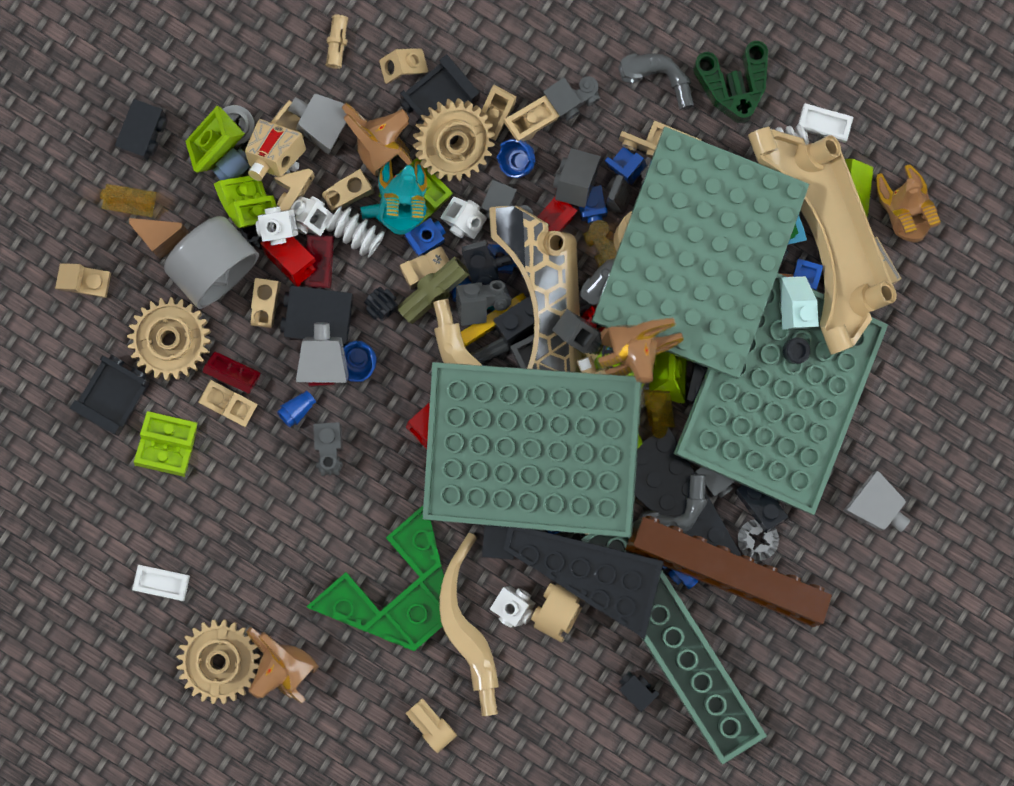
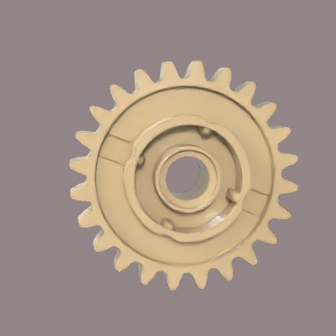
M457 98L455 104L450 99H447L446 106L437 102V110L429 107L430 115H421L424 123L416 124V127L420 129V133L413 134V137L419 140V142L413 144V147L416 150H420L415 154L419 160L422 159L420 165L423 168H427L431 175L435 173L438 179L445 175L448 181H451L453 176L458 181H461L462 174L470 178V171L472 169L479 172L478 164H487L483 159L484 156L492 155L487 150L488 147L495 145L489 140V138L495 136V133L488 130L493 126L490 121H486L488 115L484 112L480 113L481 108L477 105L473 107V104L468 100L463 104L460 98ZM458 135L457 142L450 145V139Z
M170 297L168 304H166L160 298L158 306L151 301L150 310L141 308L142 317L134 315L138 323L136 325H129L134 330V333L127 335V337L134 340V342L128 345V348L136 351L131 355V358H140L137 366L139 368L146 366V374L154 371V378L156 379L163 374L166 381H169L170 376L173 374L175 379L179 380L181 372L189 377L190 368L198 371L196 362L205 363L201 355L210 353L204 346L212 343L211 340L205 338L206 335L211 333V330L203 328L208 321L206 319L199 320L202 313L200 311L193 313V304L185 308V301L182 299L176 304L174 298ZM174 333L176 336L175 342L169 346L164 345L163 339L165 335Z
M212 620L211 627L203 622L201 631L193 628L194 637L185 636L188 645L179 646L184 651V654L177 655V658L183 661V664L177 666V669L184 670V674L179 679L188 680L184 688L193 687L192 696L201 693V701H205L208 696L211 697L212 704H215L218 698L221 699L222 704H225L228 696L235 701L237 700V692L243 696L246 695L244 687L250 688L252 684L250 679H254L256 676L254 669H258L259 666L255 660L262 657L261 654L254 653L257 646L255 644L252 645L250 643L251 638L244 635L246 628L243 627L238 631L236 622H233L228 627L227 620H223L220 626H218L216 620ZM217 654L223 655L226 660V664L222 669H217L213 665V658Z

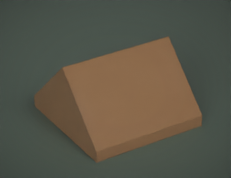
M129 219V224L160 260L189 234V231L182 223Z

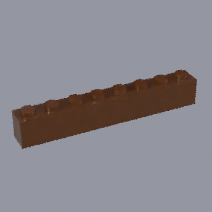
M645 516L634 522L632 536L629 537L626 551L664 561L663 566L811 627L824 624L832 595L824 592L825 589L823 587L802 583L801 578L787 574L785 576L778 573V569L773 566L754 563L755 560L749 556L732 554L731 550L725 546L716 545L715 547L708 544L707 539L703 537L686 535L683 533V529L676 526L667 527L662 525L660 520L655 517Z

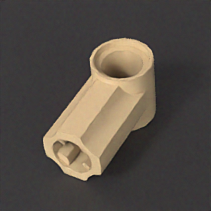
M423 698L406 712L409 719L423 733V738L436 753H439L457 737V734L443 718L440 719Z

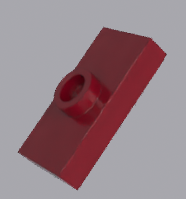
M307 235L306 250L315 258L316 261L312 265L316 270L304 280V286L331 288L334 236Z
M218 352L212 354L203 368V373L248 394L252 391L261 375L260 372Z

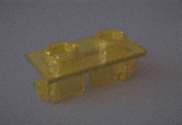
M106 184L105 189L101 191V199L103 200L101 209L152 218L157 192Z
M644 390L649 426H652V434L657 438H663L667 434L668 427H675L670 391Z

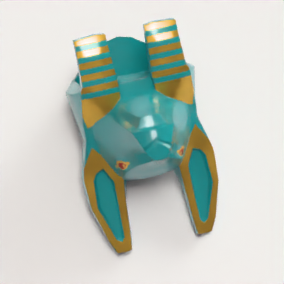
M390 160L381 167L379 173L378 187L381 194L379 214L380 219L387 228L395 234L403 235L413 230L423 221L426 215L427 208L424 196L427 190V175L424 168L420 165V161H415L414 169L411 165H406L403 171L393 177Z

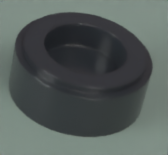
M803 338L789 339L783 346V356L791 364L803 363L810 356V346Z

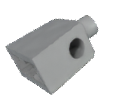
M314 94L309 104L295 97L288 111L301 117L296 129L329 155L346 125L344 120L346 113L342 109L344 103L319 94Z
M314 323V337H305L302 340L296 382L346 383L348 380V369L342 338L330 337V323Z
M878 471L872 472L843 510L845 513L879 531H884L891 524L898 531L902 532L910 522V519L899 512L906 503L905 499Z

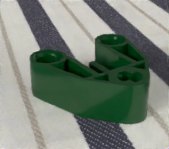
M761 41L750 42L742 56L748 93L745 90L741 71H732L726 74L731 97H728L719 61L711 52L701 53L693 67L697 80L713 106L737 123H745L752 117L766 89L768 48ZM752 50L758 51L761 54V59H752L749 52ZM703 61L709 62L712 70H702L699 63ZM739 105H744L743 109L747 107L745 114L741 113L742 110L738 112Z

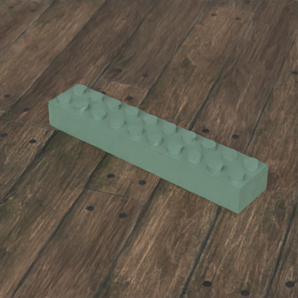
M588 534L580 539L583 542L631 553L625 550L629 537ZM662 570L646 638L641 639L715 757L723 765L767 737V735Z

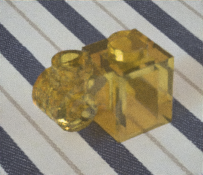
M603 220L594 221L589 230L583 233L588 247L594 246L597 255L594 256L598 267L609 259L615 258L617 253L614 247V240L606 238L609 226Z

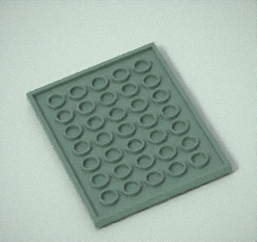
M664 127L591 322L608 328L617 325H638L652 320L674 318L676 326L654 336L664 337L682 333L684 340L666 352L739 379L810 184L671 128Z
M777 273L740 378L735 379L710 368L707 369L674 454L807 514L815 515L888 324L871 317V322L853 347L831 355L820 328L824 294L812 289L817 299L819 327L783 330L779 278L786 276ZM792 338H803L810 346L809 358L800 364L789 363L783 356V346L786 341Z
M432 362L423 519L631 537L642 383L637 382L635 376Z

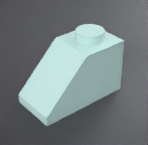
M806 276L779 278L782 329L819 327L817 299Z

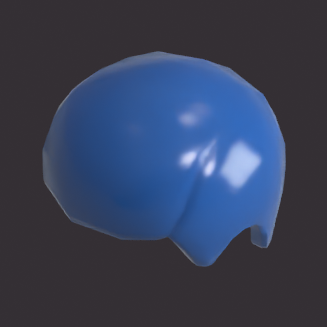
M509 139L500 144L501 149L496 158L500 164L501 171L505 175L520 179L532 171L536 158L533 148L526 141Z
M358 340L351 341L343 346L348 369V380L351 382H362L369 378L375 370L377 363L374 350L365 342Z

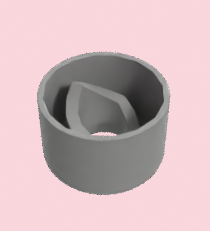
M216 216L197 226L174 247L165 260L164 271L198 309H202L217 301L240 282L257 262L259 253L227 218Z

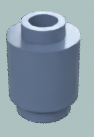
M232 148L215 163L216 167L212 171L220 180L240 177L250 165L247 163L246 154L241 148L237 151Z

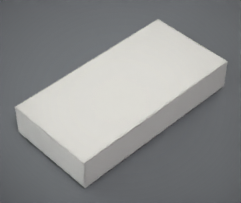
M804 103L798 125H802L808 133L823 137L832 135L838 141L846 143L853 117Z
M138 565L132 590L184 601L190 575Z

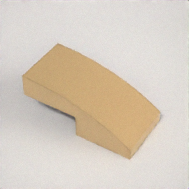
M212 380L209 381L198 403L246 427L258 405Z

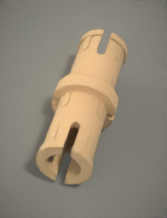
M332 15L330 37H327V44L329 46L326 66L329 68H342L344 47L347 46L345 36L348 17L343 15Z

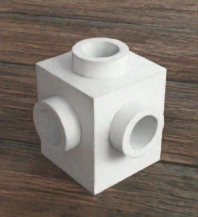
M300 196L291 207V209H294L297 230L304 235L309 232L321 236L333 214L324 207L325 204L313 196L310 199Z
M454 196L440 217L451 226L449 231L460 238H463L465 235L472 239H475L487 219L480 212L481 207L471 200L466 202Z
M280 206L265 209V214L258 216L256 231L258 236L262 237V242L271 241V245L286 243V238L298 235L294 209L281 211Z
M512 586L503 587L490 610L499 615V620L506 626L517 627L523 625V623L526 625L531 620L534 613L532 609L536 603L530 600L531 595L523 589L518 588L516 590Z

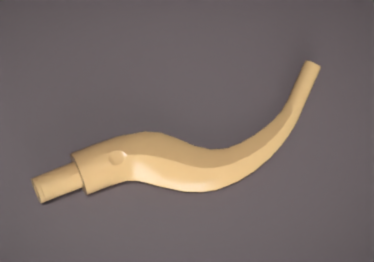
M449 299L433 302L438 321V327L434 331L443 362L482 365L465 348L459 323L454 324Z
M468 533L445 572L440 593V616L442 626L449 640L470 665L473 691H479L482 716L498 714L494 688L499 687L494 659L485 637L462 615L457 601V578L460 565L477 539L474 534Z

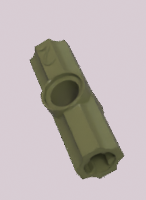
M454 256L436 273H431L421 278L417 284L418 289L399 304L398 311L409 323H415L428 310L434 308L433 302L449 299V292L470 275L467 267L459 258Z

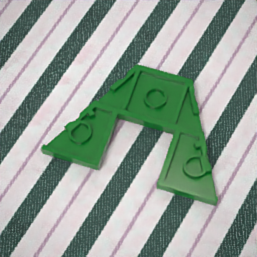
M423 506L386 537L417 573L419 578L380 611L347 572L306 607L412 651H415L443 627L440 616V593L444 573L431 520L423 519Z

